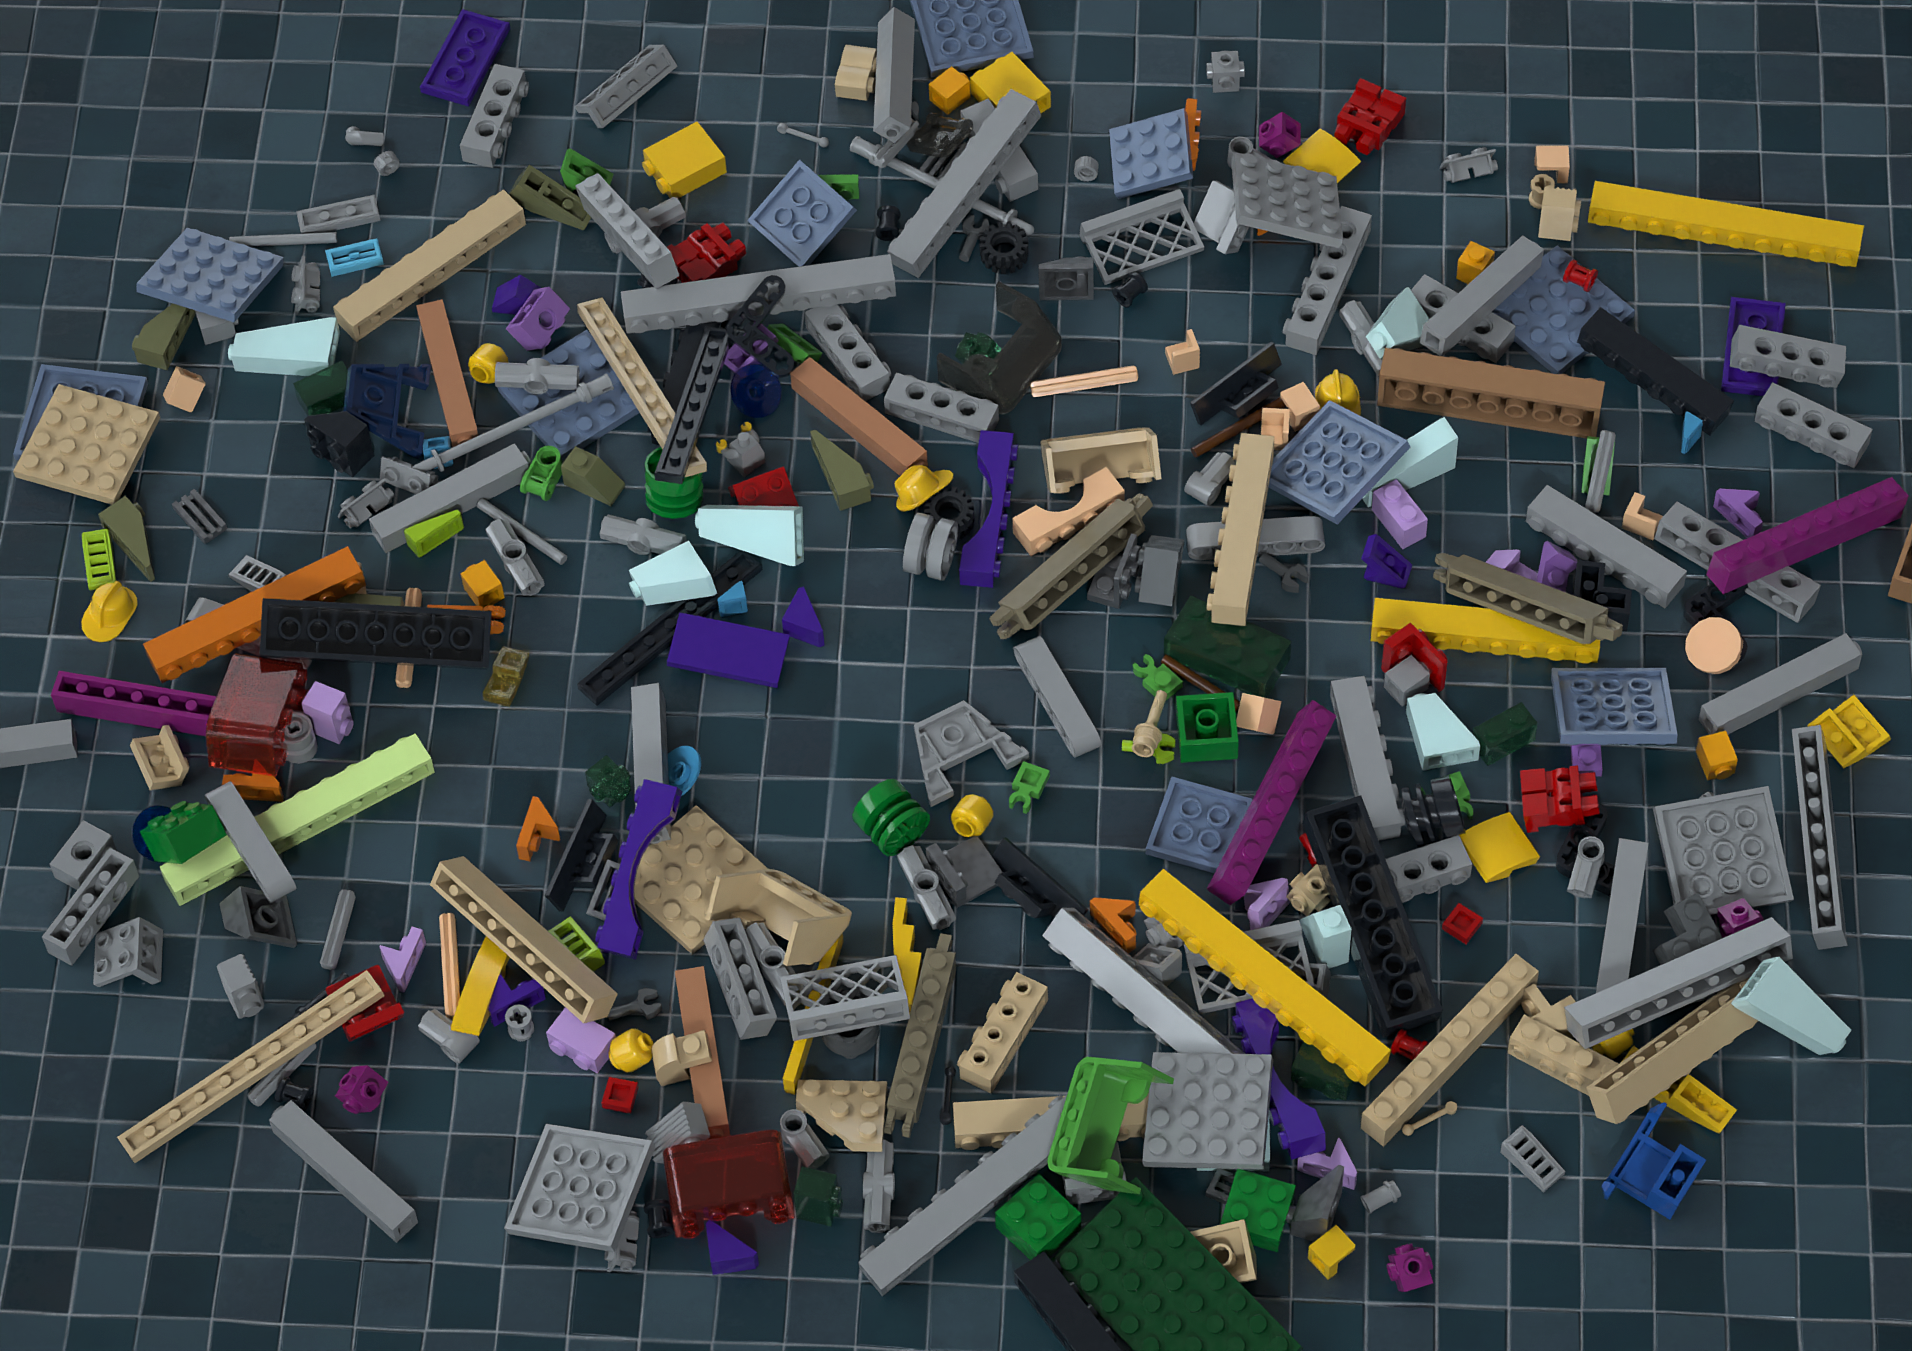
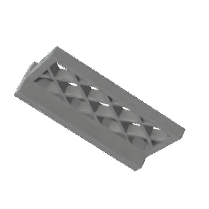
M1180 189L1081 223L1079 236L1093 257L1104 285L1127 278L1131 272L1141 273L1204 251V245L1186 209L1184 196ZM1180 212L1184 219L1181 227L1167 222L1169 215ZM1149 222L1160 225L1157 235L1143 231L1144 225ZM1164 227L1178 232L1174 243L1160 237ZM1123 231H1129L1136 235L1132 244L1117 239L1119 234ZM1183 234L1192 238L1195 245L1186 248L1177 243ZM1139 236L1153 241L1149 251L1135 246ZM1102 239L1111 244L1107 253L1096 249L1093 242ZM1157 243L1171 248L1169 254L1165 256L1153 253V250ZM1114 245L1128 249L1124 260L1110 255ZM1132 251L1145 256L1144 263L1136 265L1128 262ZM1107 260L1121 265L1119 272L1108 275L1104 268Z
M1299 920L1244 932L1276 959L1288 965L1291 971L1297 970L1304 974L1307 980L1306 983L1315 989ZM1184 944L1186 962L1199 1014L1235 1007L1237 1002L1253 998L1249 993L1238 997L1230 993L1234 987L1231 981L1225 989L1212 983L1219 974L1215 970H1213L1207 980L1197 975L1195 967L1210 965L1199 953L1191 952ZM1298 946L1300 953L1294 961L1281 955L1286 948ZM1208 988L1221 994L1216 1001L1203 1004L1202 996Z
M896 955L780 977L793 1041L910 1019L908 998ZM891 966L893 968L887 977L876 973L881 968ZM854 973L864 975L858 982L848 979ZM829 978L834 980L829 988L818 984L823 979ZM870 979L881 983L875 990L865 986ZM801 984L806 987L798 994L789 990L788 986ZM841 984L851 988L846 996L835 992ZM887 987L893 988L898 991L893 993L881 994ZM812 990L822 994L816 1002L806 997ZM858 992L869 996L866 998L852 1000ZM829 998H832L839 1002L825 1006L823 1005ZM800 1003L810 1007L809 1009L794 1011Z

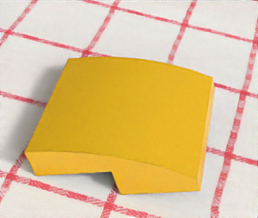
M1319 129L1283 162L1291 166H1302L1307 170L1329 173L1332 176H1336L1338 184L1359 165L1361 160L1335 137Z
M1852 695L1833 711L1829 708L1807 725V727L1821 725L1827 750L1843 769L1873 753L1891 740L1890 735L1855 695Z
M1510 812L1479 823L1467 829L1465 834L1459 835L1470 860L1486 883L1507 878L1513 870L1536 864L1540 858Z

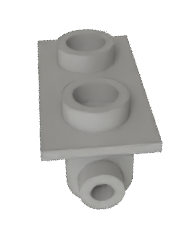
M1483 147L1471 151L1470 155L1461 156V153H1456L1445 157L1446 160L1440 165V170L1447 169V171L1443 172L1445 181L1455 183L1470 179L1468 169L1471 168L1474 177L1493 174L1495 170H1498L1496 160H1491L1496 150L1487 151V148Z
M302 256L298 266L295 265L292 271V281L295 282V287L292 292L291 302L295 304V315H298L301 308L313 313L320 307V289L310 288H319L320 268L313 262L305 264V256Z
M395 456L393 458H381L380 481L385 478L386 483L414 494L422 492L429 488L430 485L437 484L438 476L431 470L425 473L412 468V464L399 460Z
M384 478L378 483L375 480L371 481L362 489L364 493L355 499L354 496H351L340 505L342 509L339 512L338 518L340 519L345 515L347 517L344 519L346 525L349 528L354 526L357 528L372 516L366 507L370 505L375 513L390 504L395 496L390 488L386 490L383 488L386 479Z
M631 1211L615 1252L605 1251L604 1258L608 1261L607 1272H611L616 1265L620 1266L622 1271H631L632 1267L636 1265L637 1244L626 1242L627 1239L633 1241L638 1239L640 1219L634 1211Z

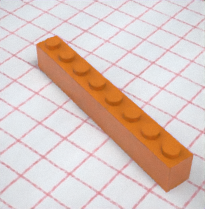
M347 546L143 643V646L161 683L174 680L182 673L201 667L220 655L229 654L233 649L257 640L261 632L263 598L335 602V600L348 594H354L362 587H365V579L362 570Z

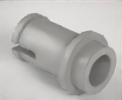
M1393 1180L1390 1182L1384 1181L1383 1186L1366 1195H1362L1360 1199L1366 1211L1370 1214L1391 1201L1396 1203L1397 1198L1401 1197V1193Z

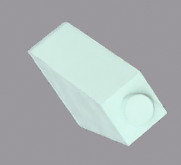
M1409 287L1405 288L1389 303L1366 335L1367 340L1380 359L1383 358L1385 348H1400L1409 351L1423 346L1420 343L1422 329L1429 318Z
M689 541L629 570L633 580L629 582V586L636 598L640 596L646 606L709 597L717 594L711 574Z
M1420 693L1407 698L1406 715L1422 771L1477 761L1479 759V741L1436 693Z
M1341 905L1300 919L1301 927L1318 964H1327L1330 969L1349 962L1351 927Z

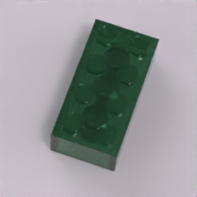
M1190 596L1164 637V656L1167 654L1181 664L1244 693L1267 698L1291 659V641L1246 621V626L1212 623V611L1207 610V602Z

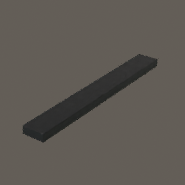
M706 326L655 471L656 481L683 484L732 342L728 338L727 329Z
M740 550L711 574L717 594L675 603L577 684L578 689L598 706L671 646L679 613L706 617L718 607V598L739 581L743 582V586L763 570L762 564L748 552Z

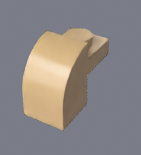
M1535 984L1525 988L1522 1007L1527 1016L1571 1039L1574 1038L1567 1030L1564 1007L1576 1002L1570 995L1551 1006Z
M705 1030L678 1038L673 1033L657 1040L651 1049L656 1078L661 1086L690 1079L688 1068L712 1062L708 1035Z

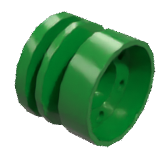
M660 447L653 450L647 456L644 463L646 480L645 500L647 507L653 513L671 519L684 518L694 514L698 508H701L703 502V473L685 477L683 484L656 481L655 471L663 449Z
M887 779L871 788L857 803L852 814L853 821L866 835L871 836V841L886 856H895L901 853L904 848L913 845L922 836L930 822L928 812L916 800L911 799V794L896 779Z

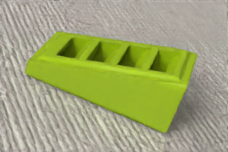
M457 509L405 529L404 535L407 545L419 558L463 530L464 525L461 513Z
M101 529L83 532L81 534L89 590H95L106 583H114L116 581L113 543L109 530ZM106 552L105 554H99V555H93V556L91 555V554H94V553ZM108 563V564H106V565H100V566H94V567H93V565H95V564ZM109 572V575L94 578L95 574Z
M571 916L548 931L592 971L604 965L605 960L600 949L597 948ZM572 930L574 931L573 933H571L570 935H568V936L565 937L564 939H562V940L560 939L561 937H563L564 935H566V934L569 933L570 931H572Z

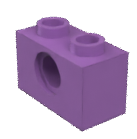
M550 287L535 289L509 323L506 330L526 351L543 349L550 343L552 333L565 322L564 317L570 308Z

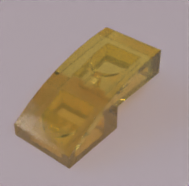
M504 646L501 648L493 663V674L483 691V700L510 707L528 663V652Z

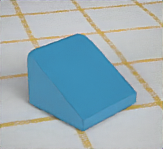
M1688 411L1685 412L1682 430L1681 453L1683 454L1687 453L1701 437L1703 420Z
M450 436L424 439V460L432 457L431 450L433 449L438 454L451 449ZM453 460L444 463V467L452 466Z
M742 581L736 583L718 598L720 617L748 611Z

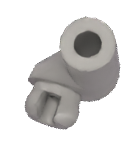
M355 126L349 127L346 130L345 139L350 145H383V133L360 131Z

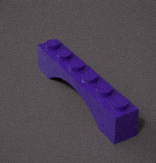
M980 431L977 450L978 469L985 477L991 490L992 504L982 528L962 548L959 568L960 585L993 588L995 577L1000 578L1001 561L997 560L998 554L1004 553L1005 537H1001L1002 530L1007 531L1008 514L1004 513L1005 507L1011 506L1012 491L1008 490L1009 484H1014L1015 467H1011L1012 461H1017L1019 445L1014 444V433Z
M647 779L643 780L642 786L639 785L637 787L634 799L637 806L635 813L630 814L627 822V830L629 831L627 842H622L619 851V858L622 860L619 870L616 869L611 880V886L614 889L611 898L608 897L606 899L603 914L606 915L604 925H600L596 933L595 941L598 943L597 948L603 952L635 960L637 958L644 933L635 906L634 886L637 870L642 856L651 841L664 827L675 820L682 791L678 787Z
M1253 998L1235 1003L1236 1015L1232 1016V1022L1235 1032H1241L1242 1034L1241 1045L1245 1054L1272 1055L1274 1044L1279 1035V1021L1275 1014L1267 1008L1260 1007ZM1273 1067L1269 1117L1272 1125H1278L1280 1130L1278 1132V1139L1282 1150L1287 1149L1291 1160L1325 1151V1131L1316 1109L1308 1106L1291 1094L1282 1084Z

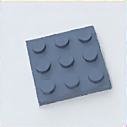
M1184 108L1109 129L1114 194L1118 199L1193 179L1188 114Z
M799 160L747 221L797 266L801 267L808 266L814 261L857 210Z
M1171 777L1146 846V854L1215 874L1253 799Z

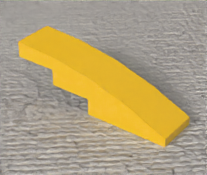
M895 897L893 915L894 955L897 956L904 989L908 998L910 1014L922 968V953L913 952L915 930L914 925H906L908 915L907 898Z
M487 936L477 953L463 988L451 1024L452 1031L480 1035L490 1016L488 1008L500 974L503 978L506 975V965L510 957Z
M1633 1046L1622 1061L1627 1059L1629 1056H1631L1639 1049ZM1690 1074L1686 1077L1682 1076L1671 1084L1669 1089L1653 1097L1661 1103L1665 1102L1667 1107L1719 1134L1737 1111V1109Z

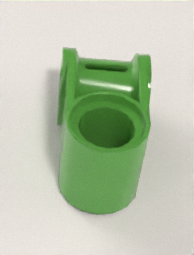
M548 445L537 451L529 469L521 480V493L527 494L529 492L541 496V499L544 501H548L551 498L555 486L562 475L561 465L563 463L560 451L556 447Z

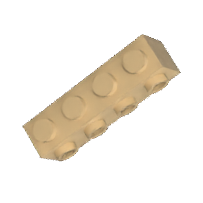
M1016 972L1011 981L1007 980L1004 983L1000 993V1000L997 1004L993 1003L990 1006L986 1015V1023L983 1028L979 1026L976 1029L972 1038V1046L968 1051L964 1050L957 1063L960 1069V1079L992 1094L1048 1001L1047 986Z
M1525 1014L1509 1040L1508 1054L1588 1096L1586 1087L1618 1065L1617 1062L1590 1048L1584 1049L1580 1043Z

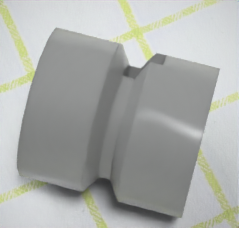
M291 712L283 715L277 721L275 727L282 755L291 763L300 764L309 761L314 757L318 748L311 720L301 712Z

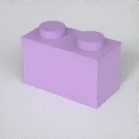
M1397 479L1373 491L1372 511L1402 549L1426 537L1428 519Z
M315 681L301 703L304 714L311 720L313 731L316 735L340 744L343 737L348 736L353 728V720L346 694Z
M566 1007L546 1032L549 1047L554 1053L559 1056L566 1055L573 1059L574 1063L581 1069H590L597 1074L609 1059L610 1043L616 1037L614 1032L595 1021L582 1023Z

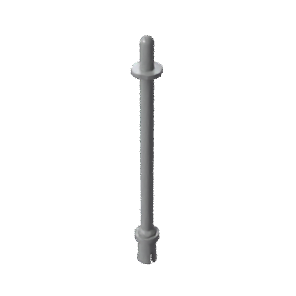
M856 136L850 145L851 152L869 159L871 164H873L874 155L882 148V145H874L859 136ZM895 157L887 165L935 189L936 183L939 180ZM980 199L972 207L1002 222L1003 227H1007L1008 222L1012 223V228L1018 225L1020 231L1024 230L1027 235L1034 233V227L1031 224L1017 218L1018 211L1015 209H1011L1006 213Z
M607 373L586 384L581 382L578 384L579 387H577L575 392L440 454L435 449L431 450V458L414 465L412 468L425 473L438 467L439 471L442 472L444 471V463L577 402L591 403L593 398L614 390L613 384Z

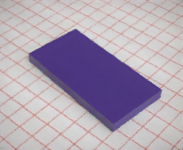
M462 9L420 86L421 93L469 107L511 29L510 23Z
M1731 297L1721 391L1764 396L1772 382L1778 385L1779 376L1772 377L1764 373L1742 371L1739 368L1730 367L1731 341L1739 325L1783 333L1786 303Z
M679 613L667 659V666L778 688L790 635Z

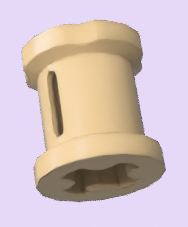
M1546 174L1536 175L1531 180L1530 187L1532 191L1529 194V202L1536 209H1542L1544 187H1555L1553 178Z

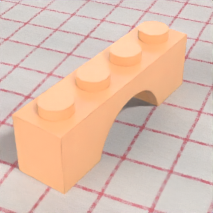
M1105 467L1083 479V497L1073 508L1061 512H1052L1035 505L1012 518L1013 534L1030 556L1039 552H1045L1053 544L1062 539H1069L1075 532L1087 526L1116 499L1125 501V490L1108 468Z

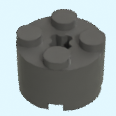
M838 989L835 992L846 996L850 990L843 991V989ZM858 992L852 1000L866 998L869 996ZM829 998L823 1005L825 1006L839 1002L832 998ZM875 1025L823 1035L821 1037L824 1044L832 1052L842 1055L847 1059H853L874 1046L880 1034V1027Z

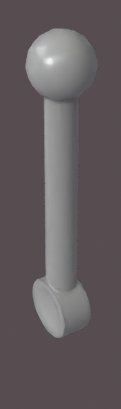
M779 123L777 126V131L782 134L787 132L819 143L821 147H827L829 144L826 137L818 138L788 128L784 123Z

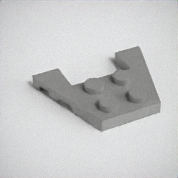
M964 700L914 724L925 787L931 807L954 796V791L942 772L979 753L993 748L1006 770L1029 759V752L1024 747L1020 748L1011 741L1009 735L997 730L991 725V721Z

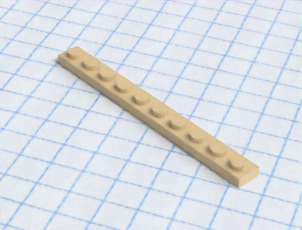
M603 297L577 304L579 316L663 449L675 417L674 410ZM696 446L685 477L707 471V463Z
M366 970L117 1138L133 1162H138L385 995Z

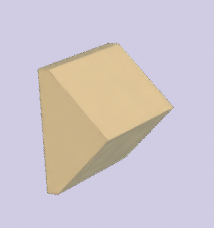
M1244 1219L1190 1232L1239 1283L1257 1280L1256 1254Z

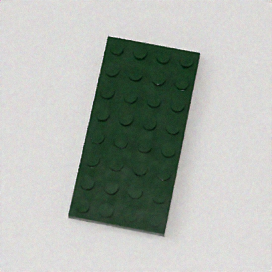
M1137 1177L1130 1183L1141 1188L1140 1194L1120 1192L1054 1257L1063 1270L1062 1275L1068 1282L1073 1281L1076 1284L1081 1296L1094 1307L1096 1312L1134 1351H1302L1304 1349Z

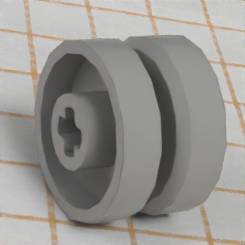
M917 513L911 523L903 556L904 572L920 575L926 568L928 577L944 581L954 557L958 537V523L941 518L935 525L933 516Z

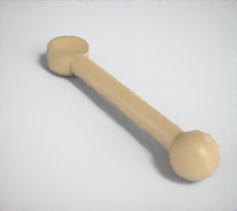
M1449 1101L1446 1103L1445 1108L1412 1125L1405 1124L1402 1128L1403 1134L1409 1136L1413 1134L1415 1129L1445 1114H1455L1457 1104Z

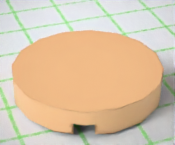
M1709 617L1699 621L1691 628L1686 638L1685 651L1689 661L1698 670L1711 674H1721L1730 670L1738 663L1743 649V640L1739 630L1730 621L1720 617Z

